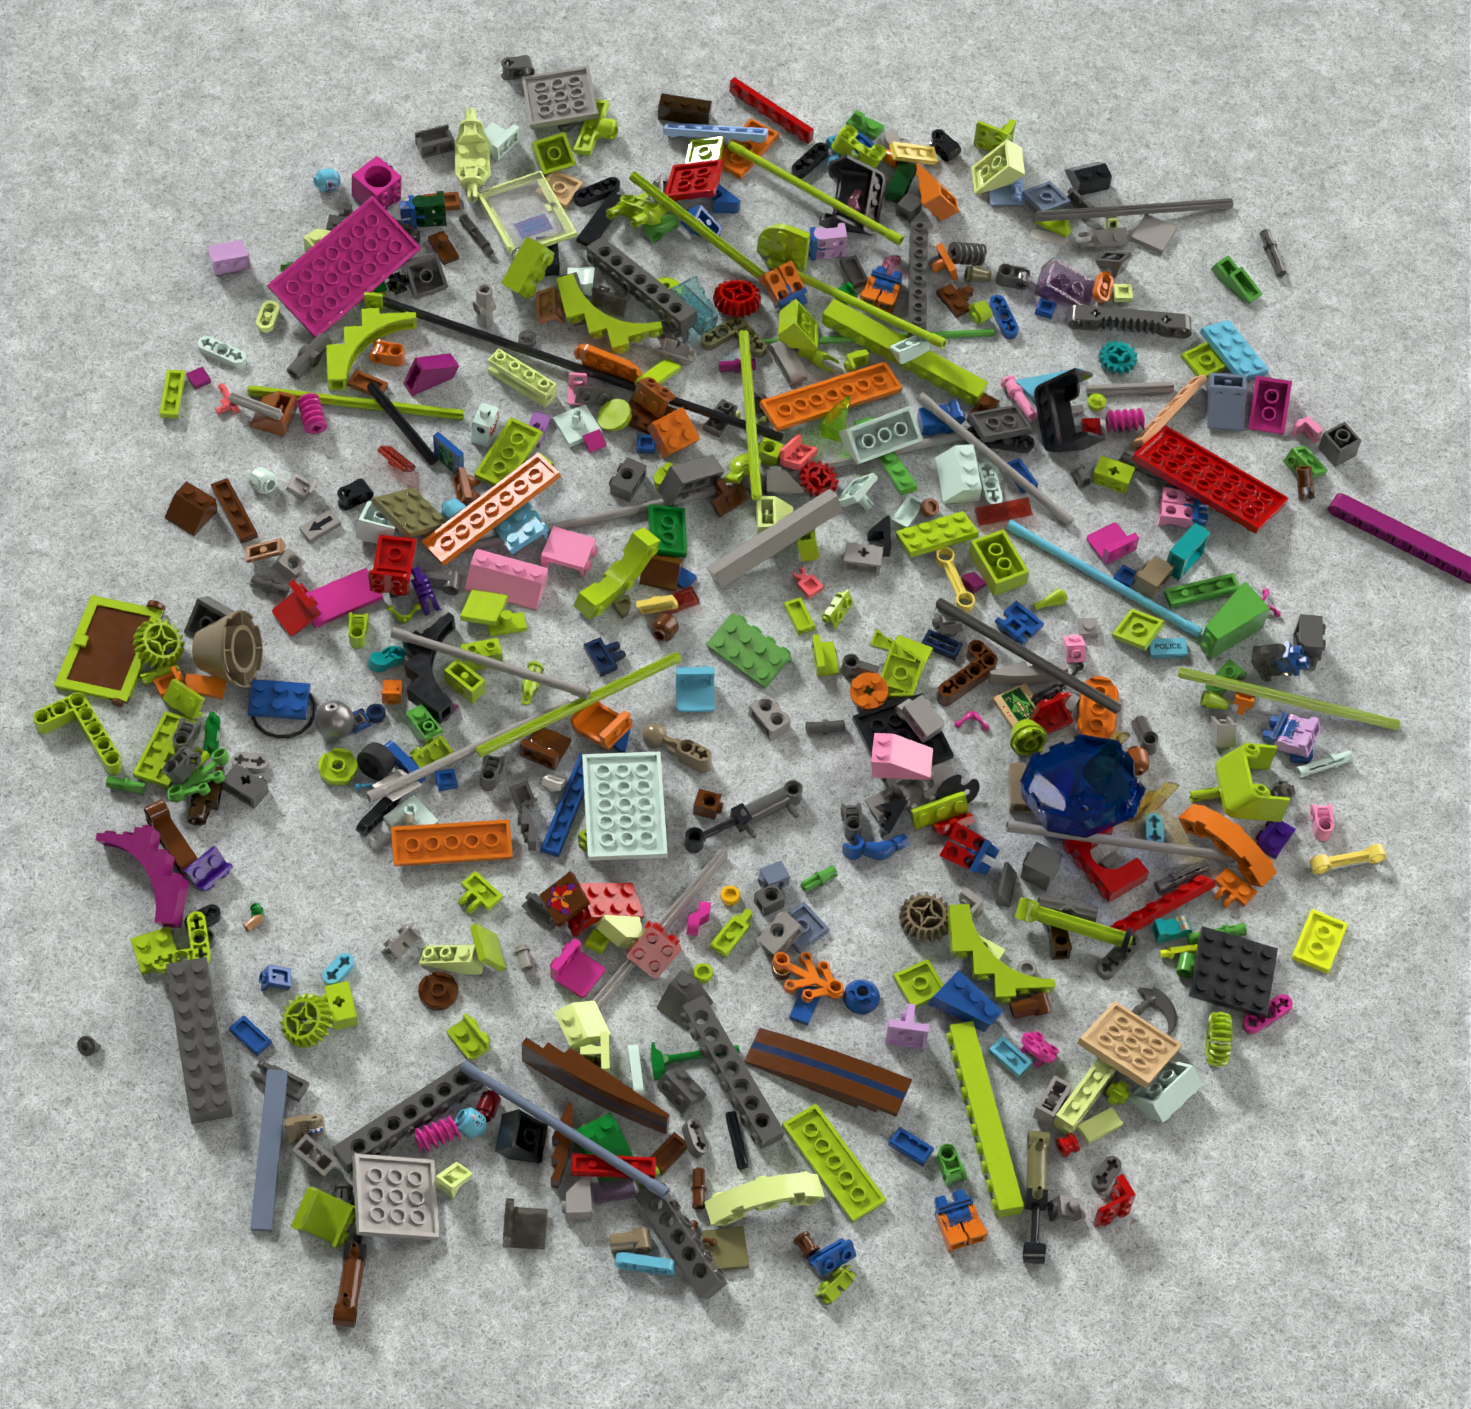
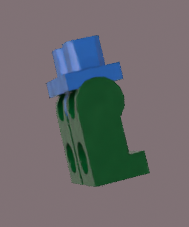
M436 191L437 195L433 196L417 195L414 197V195H408L409 201H400L401 224H411L412 229H417V226H447L444 191Z

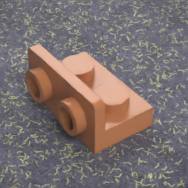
M553 286L536 292L538 323L543 324L556 319L560 324H563L565 311L558 289Z

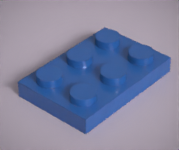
M253 679L247 711L248 716L306 720L311 690L310 683Z

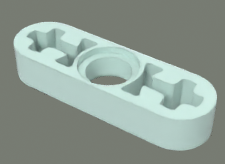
M203 336L198 340V348L201 353L235 368H241L246 364V355L242 350L209 336ZM222 349L227 351L224 355H220L217 352Z
M985 461L978 468L981 488L986 506L995 510L1001 507L1003 496L995 466L991 462ZM984 469H987V471H989V476H988V477H986L987 474H986V471H985ZM993 483L995 487L990 489L985 484ZM992 494H994V499H995V501H997V502H994L993 500H991Z
M638 1044L627 1045L632 1090L644 1097Z

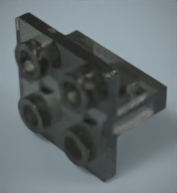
M597 285V288L591 289L593 293L590 303L603 313L624 318L628 300H631V297L627 296V292L615 289L614 292H610V288Z

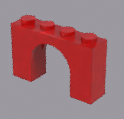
M1101 814L1075 830L1112 835L1114 828ZM1069 839L1063 840L1062 846L1066 854L1072 856L1075 865L1085 872L1087 880L1097 887L1099 895L1109 903L1147 880L1149 871L1138 857L1119 868L1107 869L1098 865L1091 856V850L1099 845L1098 843Z

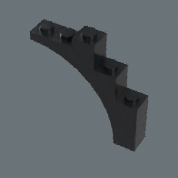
M448 612L443 617H440L431 627L426 628L422 634L416 630L412 634L442 643L456 628L454 615ZM402 642L406 655L410 657L404 664L406 677L412 680L406 688L408 700L416 706L423 704L433 719L441 724L454 713L452 700L442 692L433 675V664L437 651L412 643Z

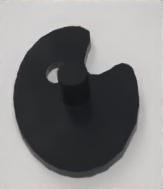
M959 774L953 775L944 780L937 788L936 799L939 800L969 789V793L966 795L967 804H969L979 792V782L974 778L967 784L962 785V776Z

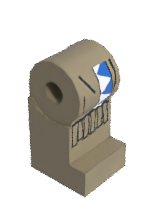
M307 1114L284 1118L289 1143L297 1142V1139H301L304 1134L315 1137L325 1133L322 1114Z

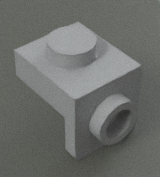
M294 473L285 490L305 501L309 496L312 497L317 490L315 485L318 480L314 478L310 482Z

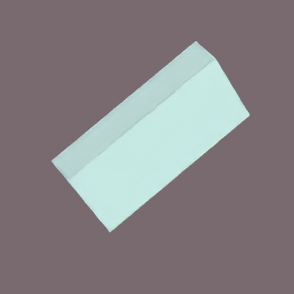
M909 494L892 517L891 523L902 529L910 527L921 512L920 504L923 500Z

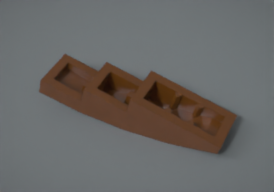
M568 1102L560 1121L573 1128L572 1103ZM555 1130L552 1136V1145L556 1146L551 1157V1166L556 1168L551 1176V1187L558 1189L566 1171L572 1140Z

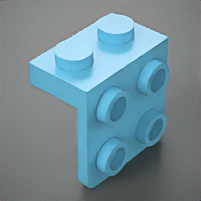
M684 666L676 668V708L678 712H713L715 710L714 667Z

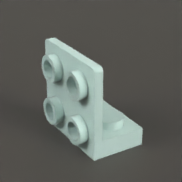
M492 122L484 129L490 142V157L496 161H499L520 141L519 127L515 124L505 130Z

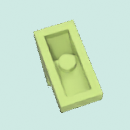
M455 1162L435 1177L436 1187L454 1199L459 1188L471 1179L473 1173L460 1163Z

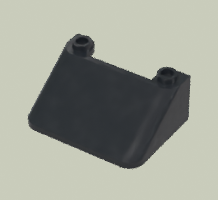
M844 155L830 161L828 167L829 177L838 180L835 199L879 223L886 182L884 174L849 155ZM834 208L832 214L825 213L821 215L819 225L827 229L837 228L838 223H845L846 232L865 235L876 233Z

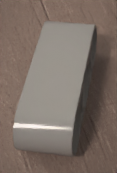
M781 341L769 344L770 354L789 386L807 380L806 370L793 348H789L786 343L783 344Z

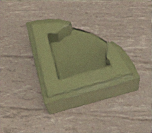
M627 594L612 602L613 608L622 619L630 611L631 599Z

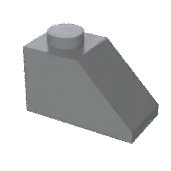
M771 466L770 470H766L765 492L803 494L801 486L786 470H782V467Z
M1210 715L1214 745L1221 750L1235 747V722L1230 716Z
M582 1176L566 1192V1201H562V1214L566 1213V1221L592 1220L590 1177Z

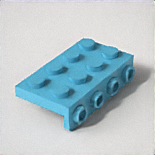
M527 502L494 528L511 554H514L542 535L546 540L549 537L547 534L549 531L544 521L539 522L541 518L536 510H531L533 507L530 502Z

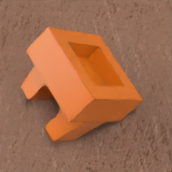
M1236 692L1233 704L1238 705L1237 714L1244 715L1246 707L1252 709L1255 696Z

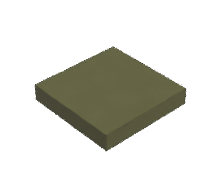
M744 1226L702 1231V1238H714L717 1241L714 1247L710 1246L709 1243H703L704 1248L713 1255V1261L717 1267H720L723 1271L749 1268Z

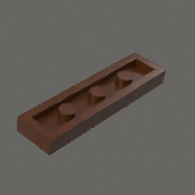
M225 478L210 484L240 544L257 538L258 533L229 479Z

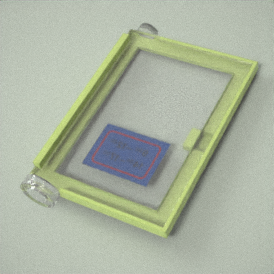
M541 171L488 188L487 185H481L478 188V200L513 260L526 236L546 247L577 236L574 226Z

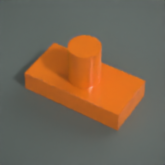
M942 243L936 245L940 259L930 264L933 273L946 269L952 281L958 279L956 267Z

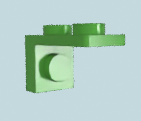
M1229 659L1215 675L1237 680L1239 677L1244 679L1248 674L1234 661ZM1211 685L1205 686L1208 691L1211 690L1220 696H1223L1227 689Z

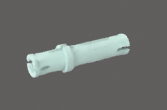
M1350 750L1336 755L1330 754L1327 758L1296 767V773L1299 778H1303L1330 768L1336 769L1339 765L1353 762V754Z

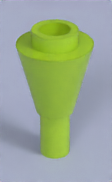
M1058 587L1043 600L1033 603V607L1036 611L1046 606L1066 605L1068 597L1065 590H1061Z

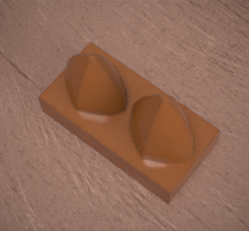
M458 467L452 477L456 499H459L467 506L468 503H472L480 497L477 492L470 488L479 485L481 481L468 475L466 468Z

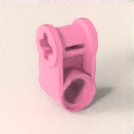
M1311 804L1310 818L1314 836L1319 841H1327L1331 837L1334 828L1332 804H1327V806Z

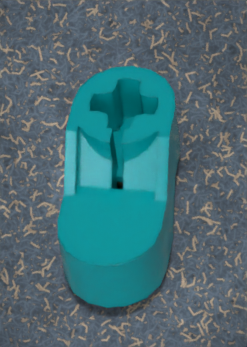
M388 646L381 652H373L367 661V667L374 672H384L392 666L401 665L406 652L402 647Z

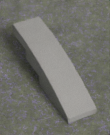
M1025 661L992 670L988 677L989 684L1008 686L1022 685L1024 683L1034 685L1057 681V679L1034 665L1028 667ZM1066 663L1056 665L1057 667L1068 672V667Z

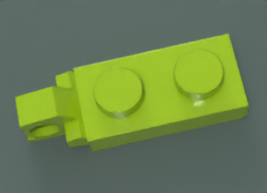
M746 908L740 916L737 914L732 916L710 943V948L724 958H727L751 926L749 922L753 917V912Z

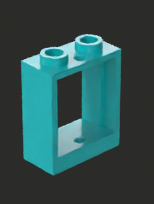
M1194 523L1169 551L1167 562L1174 566L1171 576L1178 581L1204 554L1210 532L1205 527Z

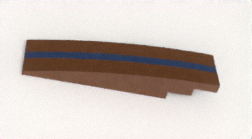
M759 1028L744 1060L746 1064L857 1108L861 1106L876 1113L880 1110L897 1117L912 1083L910 1078L863 1060L763 1028Z
M527 1037L522 1042V1061L546 1077L624 1118L663 1134L669 1132L670 1114L570 1047L563 1053L550 1043H547L542 1048Z

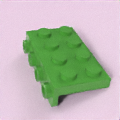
M733 613L729 615L706 643L708 648L765 689L786 663L792 661L791 652L784 646L780 648L772 637H765L761 634L762 631L755 625L751 627L743 616H736Z

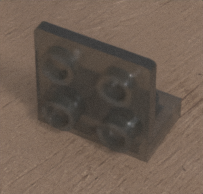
M506 1198L503 1247L544 1250L548 1210L514 1206V1199Z

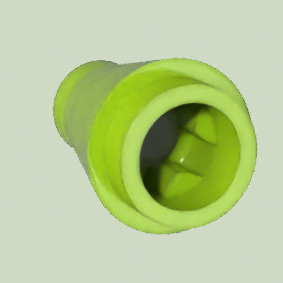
M1204 690L1200 699V705H1203L1204 708L1227 710L1230 702L1229 699L1211 690Z

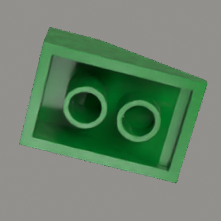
M611 1113L576 1129L577 1132L615 1156H633L620 1127ZM575 1143L578 1149L580 1150L581 1154H592L585 1148ZM596 1177L604 1191L628 1179Z

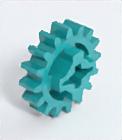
M1116 340L1113 343L1107 341V344L1102 345L1099 351L1098 362L1102 363L1101 368L1106 367V372L1113 371V375L1116 372H1119L1120 376L1123 372L1129 374V371L1134 370L1137 363L1138 353L1134 352L1135 347L1130 348V343L1123 344V340L1120 343H1117Z

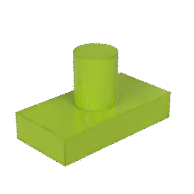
M504 610L501 612V618L497 626L487 625L490 637L527 631L524 612L512 613L509 610Z

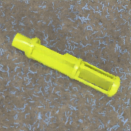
M1197 944L1169 947L1167 950H1160V958L1168 957L1173 959L1175 954L1184 952L1195 955Z

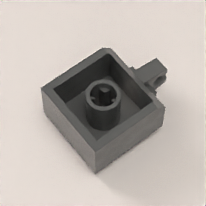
M1300 614L1293 633V646L1301 645L1303 656L1309 658V669H1303L1305 671H1315L1317 662L1321 661L1322 651L1325 650L1326 640L1323 639V635L1325 634L1326 624H1323V616Z

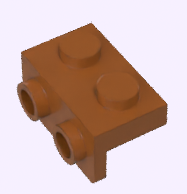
M646 377L638 381L632 400L656 417L661 418L664 416L668 403L674 400L676 395L670 392L668 388L657 383L655 379Z

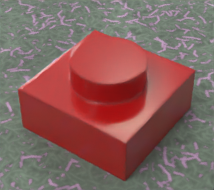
M1082 418V432L1101 435L1100 418Z

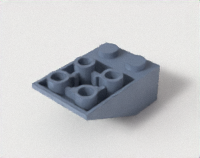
M1210 372L1207 382L1208 429L1244 431L1246 375Z

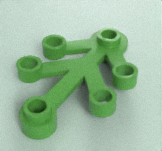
M220 748L212 753L213 761L205 768L202 764L189 775L184 783L170 787L167 792L169 801L180 802L185 796L198 792L201 796H204L211 790L205 782L212 780L215 783L223 782L225 776L221 770L212 774L208 773L216 766H224L229 762V755L226 749Z

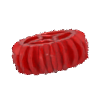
M730 279L729 282L723 281V284H718L714 291L713 301L715 308L718 309V312H723V315H729V317L736 316V318L741 316L744 318L745 315L751 316V313H756L760 306L761 296L759 289L756 288V285H751V282L739 281L738 279L733 281Z

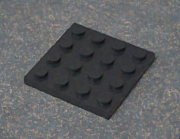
M923 693L853 715L852 720L871 758L874 733L896 734L933 748L932 765L953 759L954 754L942 731L922 743L906 720H902L896 713L895 707L907 699L913 701L921 695L924 696Z
M1202 926L1199 931L1188 996L1265 1019L1268 1015L1278 948Z

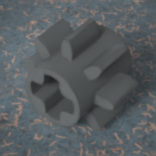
M1288 781L1277 782L1274 784L1273 790H1270L1271 796L1288 797L1290 801H1292L1293 794H1296L1294 785L1288 784Z

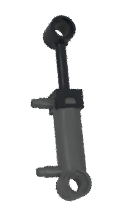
M790 780L785 783L784 787L747 805L741 803L731 808V819L704 832L698 827L689 828L685 833L684 846L686 850L691 853L700 852L707 838L734 825L739 832L746 830L751 838H756L757 834L752 823L785 807L794 818L799 817L795 806L802 800V784L796 780Z

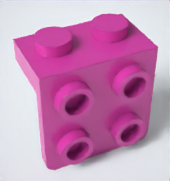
M1114 522L1089 534L1086 540L1104 564L1107 565L1135 551L1139 536L1136 533L1127 536L1120 526Z
M575 938L571 943H567L563 947L562 954L558 958L555 957L550 964V978L580 998H584L605 973L604 966L581 952V942Z

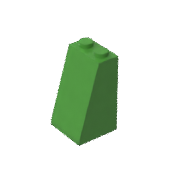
M1244 582L1205 626L1200 648L1211 659L1264 627L1270 607L1247 582Z

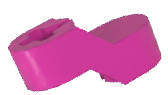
M700 901L698 911L689 915L686 935L698 936L699 926L709 921L711 902Z

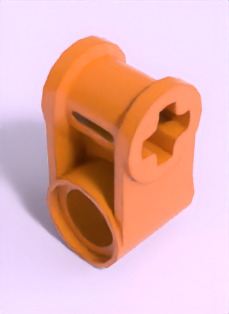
M384 340L374 341L373 352L369 354V359L372 362L394 367L404 365L405 353L401 344Z

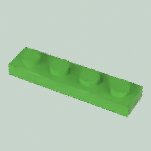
M1234 573L1165 589L1163 594L1171 609L1232 594L1240 586Z

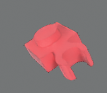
M802 567L799 568L801 575H797L793 571L792 577L798 581L797 588L808 600L823 591L824 586L813 574L807 576Z

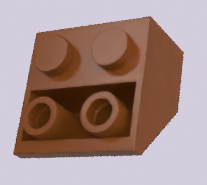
M277 391L262 397L260 402L281 409L283 413L281 419L276 420L255 412L250 427L285 437L297 410L296 395Z

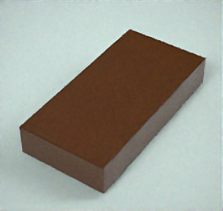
M673 1132L650 1156L656 1157V1167L661 1175L687 1150L686 1142L677 1133Z

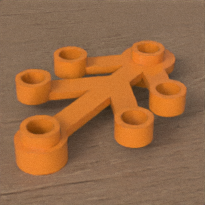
M777 952L774 955L772 964L775 969H785L803 978L794 981L786 980L783 986L786 993L791 994L797 988L817 985L820 987L819 989H805L803 991L801 999L804 1002L810 1003L813 998L828 996L832 999L842 997L844 993L843 984L833 978L828 962H819L816 971L812 962V955L808 952H802L799 962L806 967L807 971L790 963L789 956L786 953ZM818 973L823 975L825 980L819 978Z

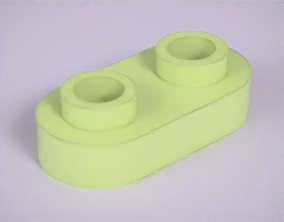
M269 300L262 304L256 319V327L260 332L268 333L274 329L280 313L277 302Z

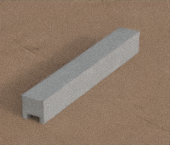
M828 489L706 567L713 581L717 582L721 588L725 587L842 512L843 508L838 495Z

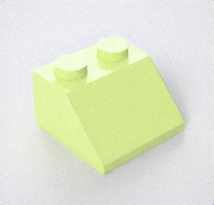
M595 1001L571 1003L554 1012L569 1046L577 1053L580 1052V1047L589 1044L595 1045L600 1042V1031H609Z

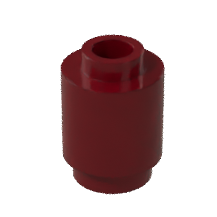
M493 1090L484 1091L475 1110L486 1117V1122H490L495 1117L502 1099Z

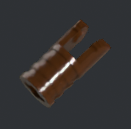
M1312 466L1296 467L1298 500L1302 501L1305 498L1304 487H1307L1309 498H1315Z

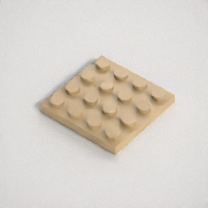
M1116 1001L1093 1023L1077 1043L1086 1051L1091 1052L1103 1062L1111 1065L1144 1088L1149 1086L1182 1047L1181 1043Z

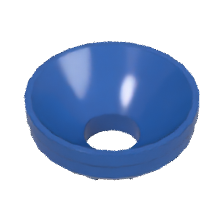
M859 979L848 984L843 994V1000L850 1011L863 1015L871 1013L877 1008L880 994L878 988L872 982ZM865 988L868 991V995L864 997L859 996L857 990Z

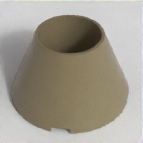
M237 610L200 629L195 634L192 644L193 659L197 668L236 687L244 688L251 686L252 680L256 679L254 678L256 670L261 669L263 658L261 632L259 626L254 625L252 621L253 616L245 610Z

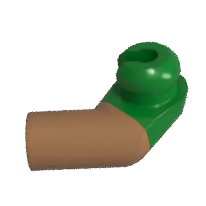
M253 903L250 906L251 919L243 924L247 932H250L263 922L264 910L259 903Z

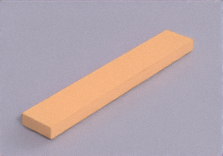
M1202 374L1193 377L1132 441L1133 447H1141L1149 441L1208 380L1206 376Z

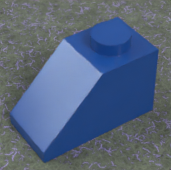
M702 205L686 210L718 236L720 235L723 227ZM681 220L680 223L691 234L702 237L699 233H697L695 230H693L690 226H688Z

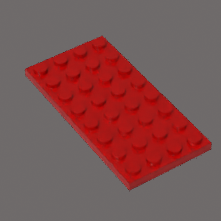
M1166 425L1137 450L1131 459L1139 466L1146 468L1154 475L1163 478L1169 484L1178 487L1186 494L1195 497L1201 503L1210 506L1216 512L1222 513L1233 522H1237L1255 534L1289 500V497Z

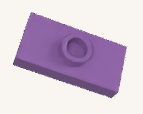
M534 411L528 425L543 432V436L536 445V447L540 448L550 424L551 416Z

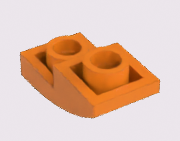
M186 674L184 685L201 696L204 695L222 700L226 682L216 677Z

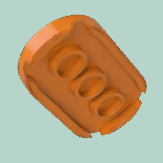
M580 344L574 351L575 358L577 360L580 359L582 361L581 364L631 382H635L637 378L642 376L641 370L631 361L597 347Z
M1094 676L1084 682L1118 702V688L1116 685L1114 686L1110 679L1103 676ZM1080 693L1077 719L1079 734L1086 741L1094 744L1109 741L1116 729L1117 714Z

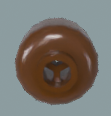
M671 614L659 615L651 626L653 637L661 642L670 641L679 630L678 621Z

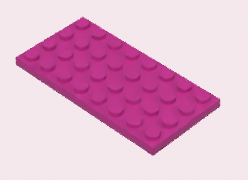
M372 196L267 285V288L304 328L316 338L319 333H325L364 299L365 292L371 293L389 276L402 267L404 263L421 250V247L377 199Z

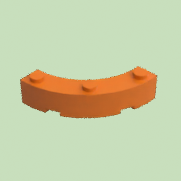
M1192 804L1178 817L1186 833L1202 839L1207 837L1212 840L1213 845L1229 857L1232 856L1238 863L1236 867L1249 885L1263 887L1277 873L1273 867L1272 860L1244 832V829L1218 812L1204 805Z

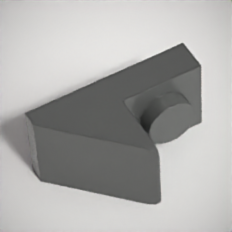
M1106 250L1095 261L1097 266L1110 267L1114 278H1116L1127 268L1132 254L1131 252Z

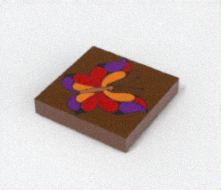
M571 871L539 894L558 927H561L591 904L576 876Z

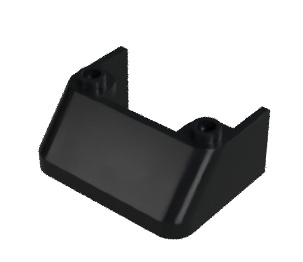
M1073 368L1039 384L1035 388L1034 398L1043 445L1046 451L1052 453L1079 451L1105 440L1104 436L1091 432L1076 433L1070 403L1080 394L1079 383L1093 377V373Z

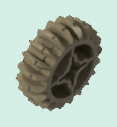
M918 892L917 897L911 895L910 899H906L904 905L900 907L899 924L903 927V932H909V938L915 936L916 942L919 941V938L923 939L924 944L927 939L931 943L934 942L935 938L940 941L942 935L946 936L948 932V902L942 903L943 898L937 899L935 893L932 896H929L928 892L925 895Z

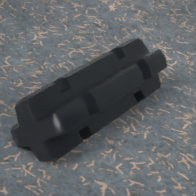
M1054 684L1034 694L1031 702L1037 705V703L1044 699L1049 700L1060 693L1062 687L1059 684Z

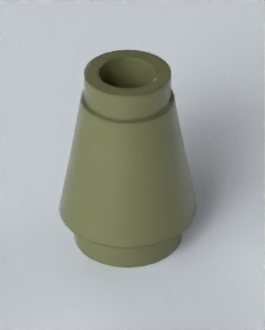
M971 265L966 267L964 279L969 282H990L992 273L991 271Z

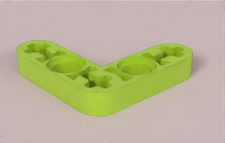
M194 911L187 917L191 948L158 953L153 956L151 963L156 973H167L166 964L170 963V958H172V963L176 962V959L180 956L186 957L187 960L199 958V950L203 949L204 957H207L208 965L210 964L211 954L206 920L203 913ZM194 919L199 920L200 929H195ZM198 935L205 938L202 943H196L193 939ZM163 960V966L159 967V961Z

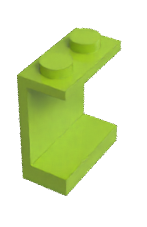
M309 1187L306 1189L290 1227L296 1230L303 1229L333 1243L332 1246L335 1248L341 1247L348 1240L349 1233L347 1232L350 1225H353L356 1221L355 1206L315 1187Z

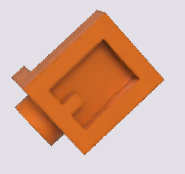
M383 680L382 703L389 705L401 704L402 680Z

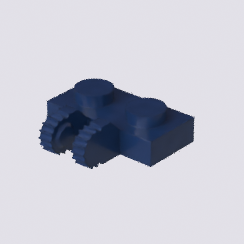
M601 637L585 643L583 646L600 677L616 671L618 668L616 662L626 657V653L623 650L610 654L620 648L621 645L618 641L605 645Z

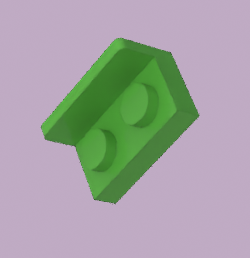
M1305 445L1292 448L1283 460L1295 475L1297 473L1296 467L1312 466L1313 478L1324 476L1328 471Z

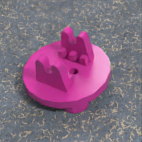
M1040 1032L1025 1033L1021 1037L1023 1047L1020 1051L1023 1054L1029 1051V1053L1038 1058L1034 1065L1036 1068L1041 1067L1045 1062L1053 1063L1057 1058L1058 1048L1045 1041L1044 1036Z

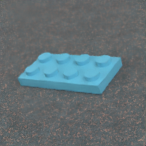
M1230 320L1202 327L1200 334L1233 374L1246 375L1247 381L1268 373V367Z

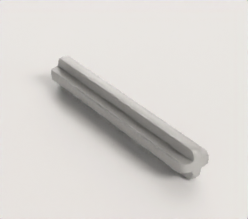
M235 392L228 396L230 403L270 418L280 420L283 416L281 409Z

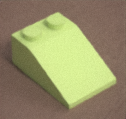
M1006 139L973 165L974 194L978 195L1013 184L1025 175L1022 147Z

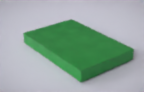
M649 504L648 528L660 540L657 547L658 551L655 555L686 558L685 508Z

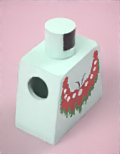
M485 403L480 404L472 422V443L489 447L501 421L499 408Z

